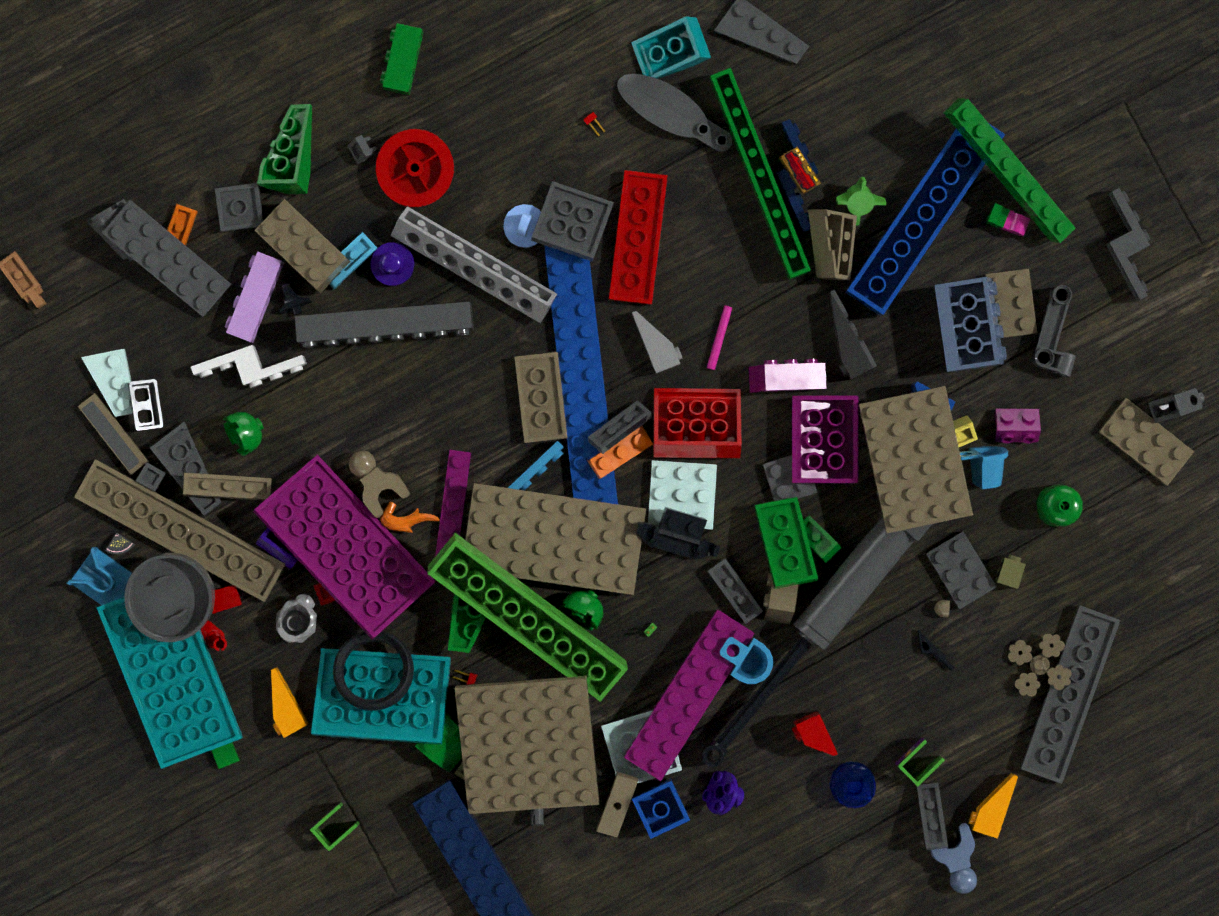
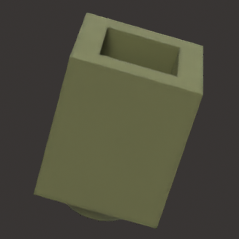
M1009 555L1008 558L1002 557L994 582L1018 589L1026 564L1021 563L1022 558Z

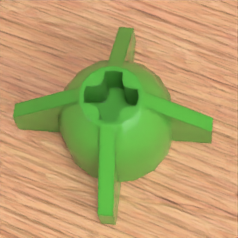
M860 177L855 185H852L845 193L836 197L838 205H846L849 212L857 216L856 225L860 224L861 216L869 213L874 205H886L885 198L872 194L866 186L865 177Z

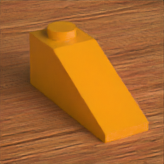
M276 667L271 670L273 719L275 721L273 727L278 735L282 734L285 738L309 723L280 670Z
M1011 773L976 808L975 812L972 811L968 823L971 824L970 828L973 831L998 839L1018 779L1017 775Z

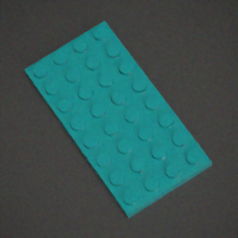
M125 596L97 607L161 769L243 738L201 630L181 641L161 642L149 638L134 626L127 614Z

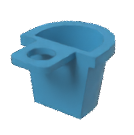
M982 446L968 448L969 451L960 452L961 460L970 459L972 483L981 489L996 488L1002 485L1004 460L1008 457V450L1006 448Z
M729 637L719 652L722 657L734 664L730 675L746 684H757L764 681L770 675L773 668V657L770 650L755 638L746 646L735 638ZM731 644L739 647V654L735 657L727 654V647Z

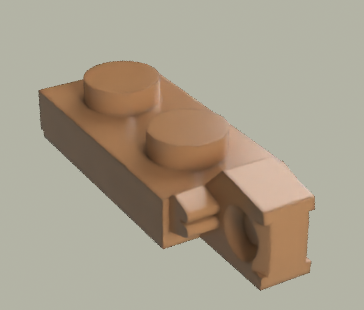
M16 251L0 261V269L22 299H25L27 303L32 301L39 309L46 305V302L40 295L44 292L41 288L42 286Z

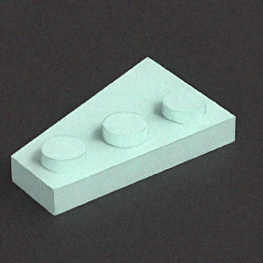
M125 349L81 357L114 416L119 417L132 414L128 384L132 381Z

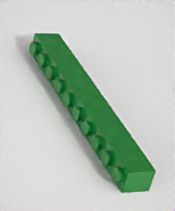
M731 68L713 74L709 80L787 277L791 280L809 273L811 269Z

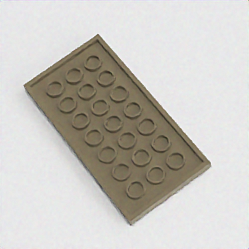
M473 483L465 540L515 578L634 595L642 539L636 532L639 522L645 521L646 509Z

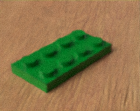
M794 497L755 505L754 509L774 589L817 581L818 576L798 498Z

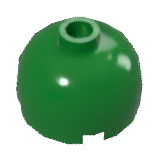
M236 412L223 418V420L227 421L223 423L226 434L232 445L235 443L240 449L236 451L241 456H245L258 448L262 440L261 430L264 429L259 418L255 419L247 412Z
M586 590V592H572L563 600L559 607L562 613L573 618L574 622L586 630L592 631L593 628L597 630L603 618L602 603L597 599L598 595L590 590Z

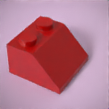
M817 711L793 721L795 727L792 728V731L798 742L802 741L806 746L833 756L838 754Z

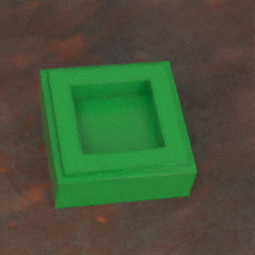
M233 742L211 750L219 769L240 761Z

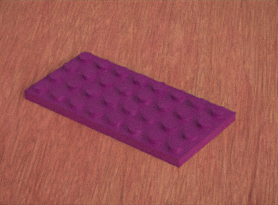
M318 454L253 511L372 640L436 582Z

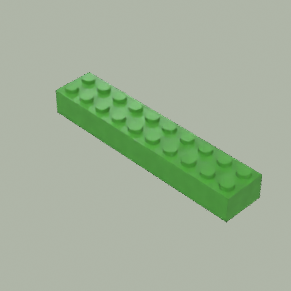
M453 534L428 565V574L566 677L587 676L588 693L600 702L628 670L627 662L624 658L458 534Z

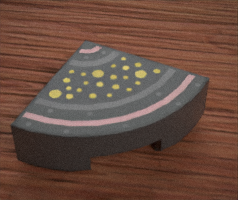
M116 533L105 551L111 554H123L130 551L136 544L123 535Z

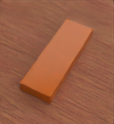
M176 204L167 230L186 245L198 211Z

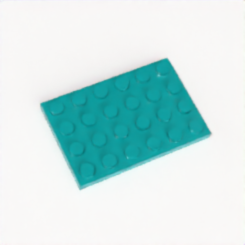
M321 648L311 730L312 735L442 745L451 665L450 657L411 654L414 664V675L411 686L404 697L386 709L368 711L349 704L336 688L333 678V665L339 649ZM353 650L344 666V679L349 690L356 696L368 700L380 699L392 693L399 685L403 675V662L398 653Z

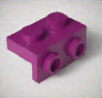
M995 409V442L1005 444L1024 442L1030 444L1039 441L1041 433L1039 409Z

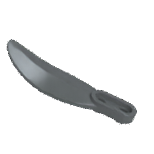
M641 74L624 75L618 80V91L623 99L638 114L655 126L678 136L696 138L718 152L726 151L731 147L732 136L730 133L708 120L700 107L676 87L662 80ZM701 125L706 126V133L699 131ZM720 136L725 138V143L723 145L718 143V138Z

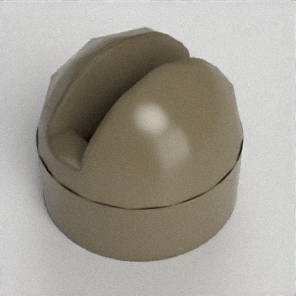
M940 600L935 604L934 610L938 616L949 617L950 600Z

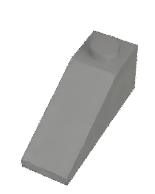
M637 311L632 312L655 374L680 365L679 360L683 358L679 348H674L673 343Z

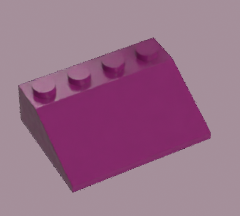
M792 396V483H859V396Z

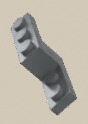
M1118 188L1108 195L1128 233L1107 243L1106 246L1136 301H1139L1148 296L1146 293L1148 288L1142 279L1139 280L1136 274L1138 270L1132 260L1129 261L1127 257L1150 246L1148 242L1150 237L1145 229H1141L1138 223L1140 218L1137 212L1131 210L1128 204L1130 202L1128 195L1125 191H1121Z

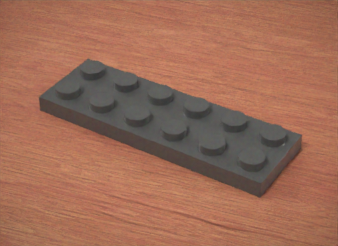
M130 199L102 231L103 235L202 317L205 316L231 285L229 281Z

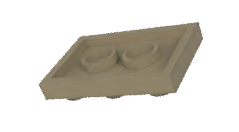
M1029 269L985 274V277L991 278L997 285L998 294L994 295L995 303H999L1001 316L997 318L998 324L1003 327L1004 338L1036 334L1037 326Z

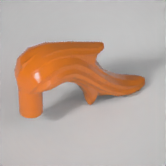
M390 501L380 518V521L386 528L413 533L411 527L417 523L440 521L435 515L419 513L418 508L415 512L405 517L393 516L392 514L397 505Z

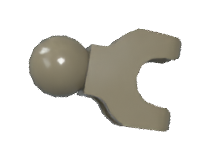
M360 450L353 453L350 457L349 469L352 474L360 477V481L364 485L363 502L376 518H380L384 512L378 501V495L381 491L392 489L401 498L410 496L409 489L400 476L392 472H384L379 466L376 467V460L370 452Z

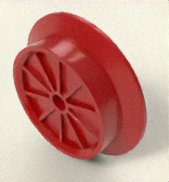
M409 129L393 135L382 146L376 161V175L380 187L390 199L400 205L422 207L434 203L446 193L453 179L454 162L449 148L438 136L426 130ZM414 166L419 167V170L417 172L412 171V168Z

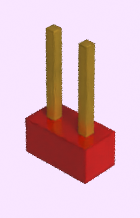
M592 112L583 121L586 125L589 124L595 133L600 136L590 122L595 120L602 131L605 132V130L596 120V114Z
M455 670V672L469 676L468 681L455 676L452 678L466 682V685L475 684L477 674H467Z

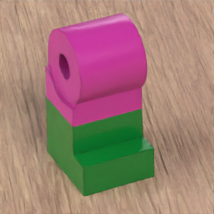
M995 203L991 207L985 224L1024 236L1030 219Z

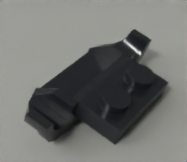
M668 507L664 508L659 526L639 522L636 532L651 548H657L690 559H701L706 556L717 557L720 549L719 545L701 539L707 523L705 518Z

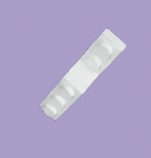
M251 345L191 366L193 375H200V378L212 375V370L220 368L223 371L232 368V363H236L243 385H249L250 388L261 385V380L270 378V381L283 377L282 373L290 371L291 374L303 370L302 366L307 365L305 357L301 355L263 369L256 348Z

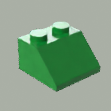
M445 712L442 745L417 743L415 747L449 773L462 759L459 723Z

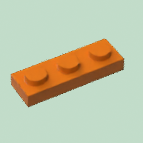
M640 426L604 454L599 452L587 461L598 479H601L653 445L643 426Z

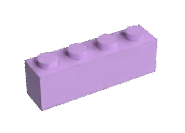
M258 251L256 256L252 255L248 266L251 268L249 275H245L241 283L242 293L240 296H236L233 303L235 311L233 316H229L226 321V333L251 343L254 342L284 265L283 261Z

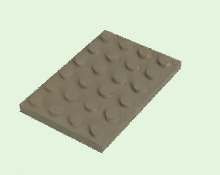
M946 386L859 404L886 533L973 515Z

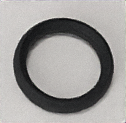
M384 631L380 632L373 640L365 632L351 637L338 651L333 665V678L340 695L349 704L368 711L386 709L400 701L409 690L414 675L413 659L406 645L396 636ZM372 641L383 642L395 648L403 662V675L397 688L386 697L376 700H368L356 696L349 690L344 679V666L350 653L358 646Z

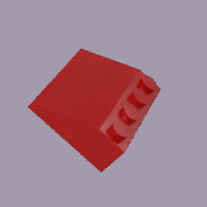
M654 388L653 457L740 458L742 446L741 389Z

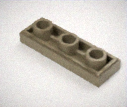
M620 772L616 773L596 828L597 832L618 837L638 782L637 777Z

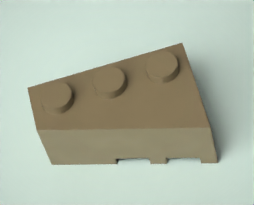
M827 209L808 210L816 277L828 280H850L857 216Z
M768 573L766 586H769V592L764 597L763 607H766L764 620L790 624L795 612L798 585L774 589L771 573Z

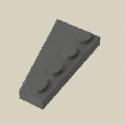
M736 0L714 30L715 33L725 35L735 41L745 43L797 65L809 48V45L746 0Z
M185 422L181 423L150 447V450L182 490L184 473L208 474ZM188 496L203 516H206L221 504L220 498Z

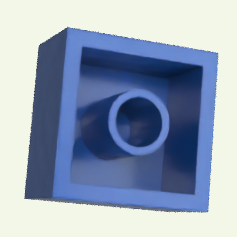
M671 778L632 796V801L650 839L690 821L689 815Z

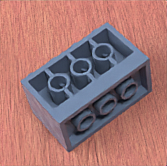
M989 277L935 285L947 372L1004 365L1007 353L1005 346H1001L1000 338H1004L1002 325L998 324L997 318L1001 316L999 303H995L994 295L998 294L996 282H993ZM969 298L975 301L971 308L967 306ZM973 319L978 322L975 329L970 327ZM975 341L981 343L979 351L973 349Z

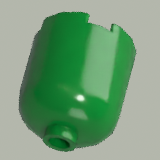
M1062 484L1044 488L1036 501L1039 518L1045 524L1052 527H1065L1075 523L1083 510V501L1080 494L1074 488Z

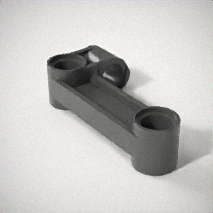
M1060 285L1050 292L1032 355V363L1038 368L1070 377L1076 356L1056 351L1072 298V291L1069 287ZM1057 290L1065 292L1066 298L1064 301H1059L1056 298ZM1040 352L1047 354L1048 361L1046 364L1038 361Z

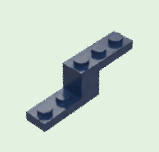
M790 119L782 122L781 127L791 149L798 147L815 175L818 174L815 163H810L807 157L809 150L805 142L801 143L798 138L800 131L797 124L792 123ZM786 169L777 172L775 176L802 234L810 231L809 213H804L801 206L804 204L799 192L795 193L794 191L798 189Z

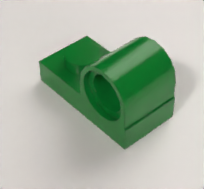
M809 515L804 520L809 545L827 563L841 547Z

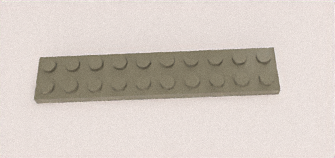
M97 459L94 460L74 498L172 552L193 558L207 571L263 602H266L285 567V563L159 493L148 489Z

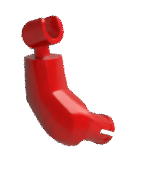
M208 620L200 629L205 643L210 648H214L217 651L220 648L223 651L227 647L225 635L222 630Z

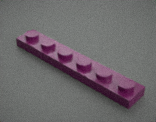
M449 450L436 555L454 533L459 536L461 535L471 452Z

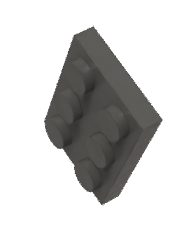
M963 531L925 553L958 609L965 607L997 587Z

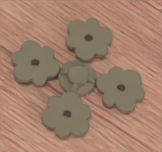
M1045 634L1043 642L1039 644V647L1043 649V656L1038 655L1033 659L1030 653L1032 647L1026 645L1023 640H1018L1015 645L1009 647L1011 651L1008 655L1009 660L1016 662L1018 665L1031 661L1030 668L1034 672L1028 675L1022 673L1020 679L1015 681V687L1019 689L1021 695L1035 696L1037 689L1040 687L1037 675H1043L1046 672L1050 677L1048 683L1054 685L1056 690H1062L1065 685H1070L1071 670L1063 668L1062 665L1050 668V663L1047 659L1052 655L1058 657L1060 651L1064 650L1065 644L1063 641H1060L1059 635Z

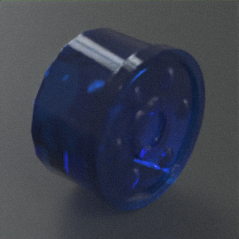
M851 761L839 765L834 770L830 778V790L837 802L846 807L856 809L864 807L871 802L875 795L876 782L873 773L867 766Z

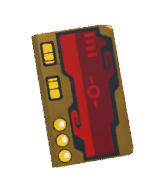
M798 147L779 158L802 195L821 184Z

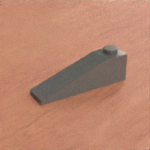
M835 290L829 293L839 359L842 364L839 368L843 376H848L851 380L877 365L864 341L858 340L857 329L852 321H848V313Z

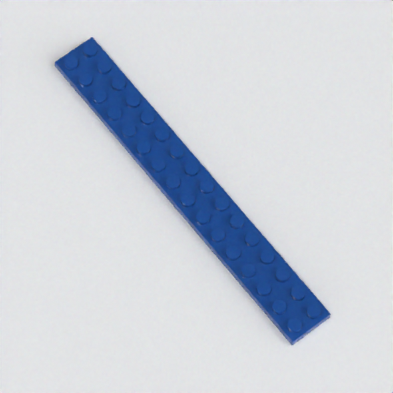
M544 245L549 289L557 293L551 308L561 376L573 497L618 504L614 470L598 479L587 461L599 453L589 443L588 436L608 422L590 261Z

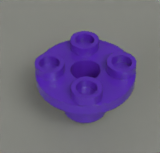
M395 242L385 243L373 253L371 270L375 278L382 284L397 286L403 284L412 276L414 258L404 245Z
M715 771L707 789L703 792L702 798L712 813L723 815L730 811L732 807L737 808L744 800V791L741 787H738L737 780L732 773Z

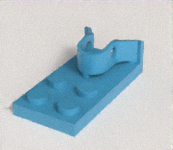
M92 547L91 553L67 584L74 585L100 605L124 597L126 585L132 572L97 547Z

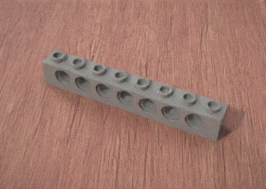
M408 206L398 218L391 233V236L539 323L542 322L557 296V293Z

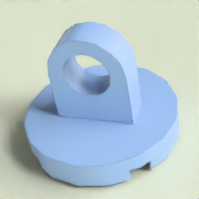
M526 204L515 206L511 209L504 219L503 226L508 240L517 247L529 248L538 244L531 241L541 211L532 205Z

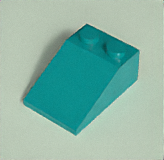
M686 16L631 42L642 74L656 79L693 67L711 58L696 17Z

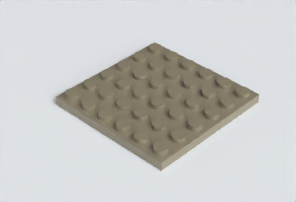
M587 676L455 686L467 805L470 814L599 805Z

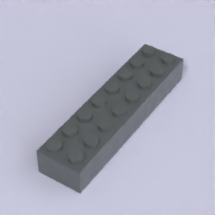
M470 302L295 316L297 343L305 348H317L318 343H324L327 346H339V342L346 341L348 345L361 344V340L366 339L370 343L383 342V338H390L392 341L405 340L404 336H412L413 339H425L426 334H433L435 338L448 337V333L455 332L456 336L469 335V331H474L472 304Z

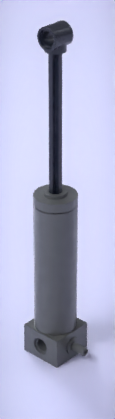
M883 516L879 518L794 622L793 625L800 630L798 633L801 635L800 639L717 740L713 739L710 744L703 748L702 758L706 765L716 767L722 763L724 756L728 753L727 747L811 645L814 647L818 645L825 651L913 542L919 541L932 524L886 533ZM712 749L719 752L718 759L710 761L707 758L708 751Z

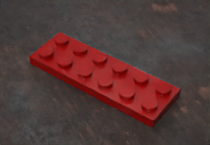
M624 171L609 300L652 305L668 175Z

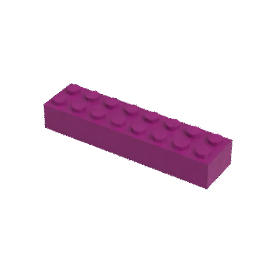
M716 610L623 757L661 781L734 667L733 663L720 655V649L729 637H733L747 646L755 633L720 610ZM735 644L729 645L727 647V654L731 657L737 656L739 654V647Z

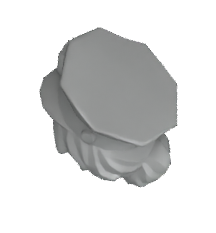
M298 595L295 600L287 601L276 613V631L286 642L303 643L316 630L317 614L313 610L315 603L309 595Z

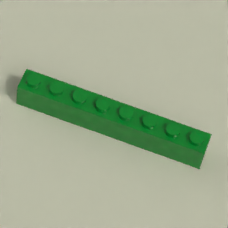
M958 98L943 113L1050 241L1061 243L1076 229L969 99Z

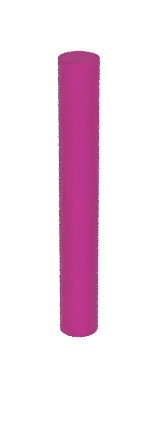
M724 305L707 364L708 369L715 370L732 307Z

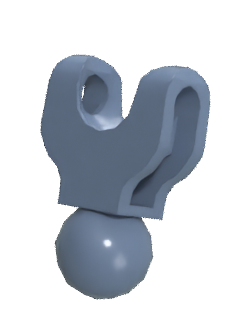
M962 823L958 826L959 842L955 847L930 851L932 857L938 862L945 864L948 872L951 873L949 879L952 889L957 893L967 894L973 891L977 884V875L970 868V856L974 851L975 841L969 826L966 823Z

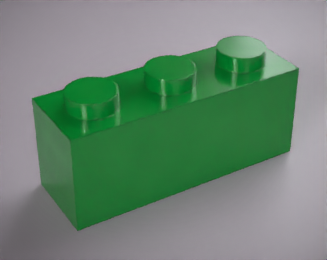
M399 23L396 24V29L392 28L390 33L392 47L391 50L387 49L385 62L388 65L386 71H382L380 79L384 90L410 95L424 33L423 29Z

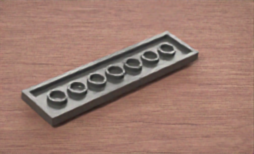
M1078 605L1064 643L1065 648L1061 652L1057 665H1062L1063 668L1071 670L1072 675L1069 678L1071 683L1068 686L1065 685L1062 690H1056L1054 685H1049L1020 769L1061 784L1063 783L1121 620Z

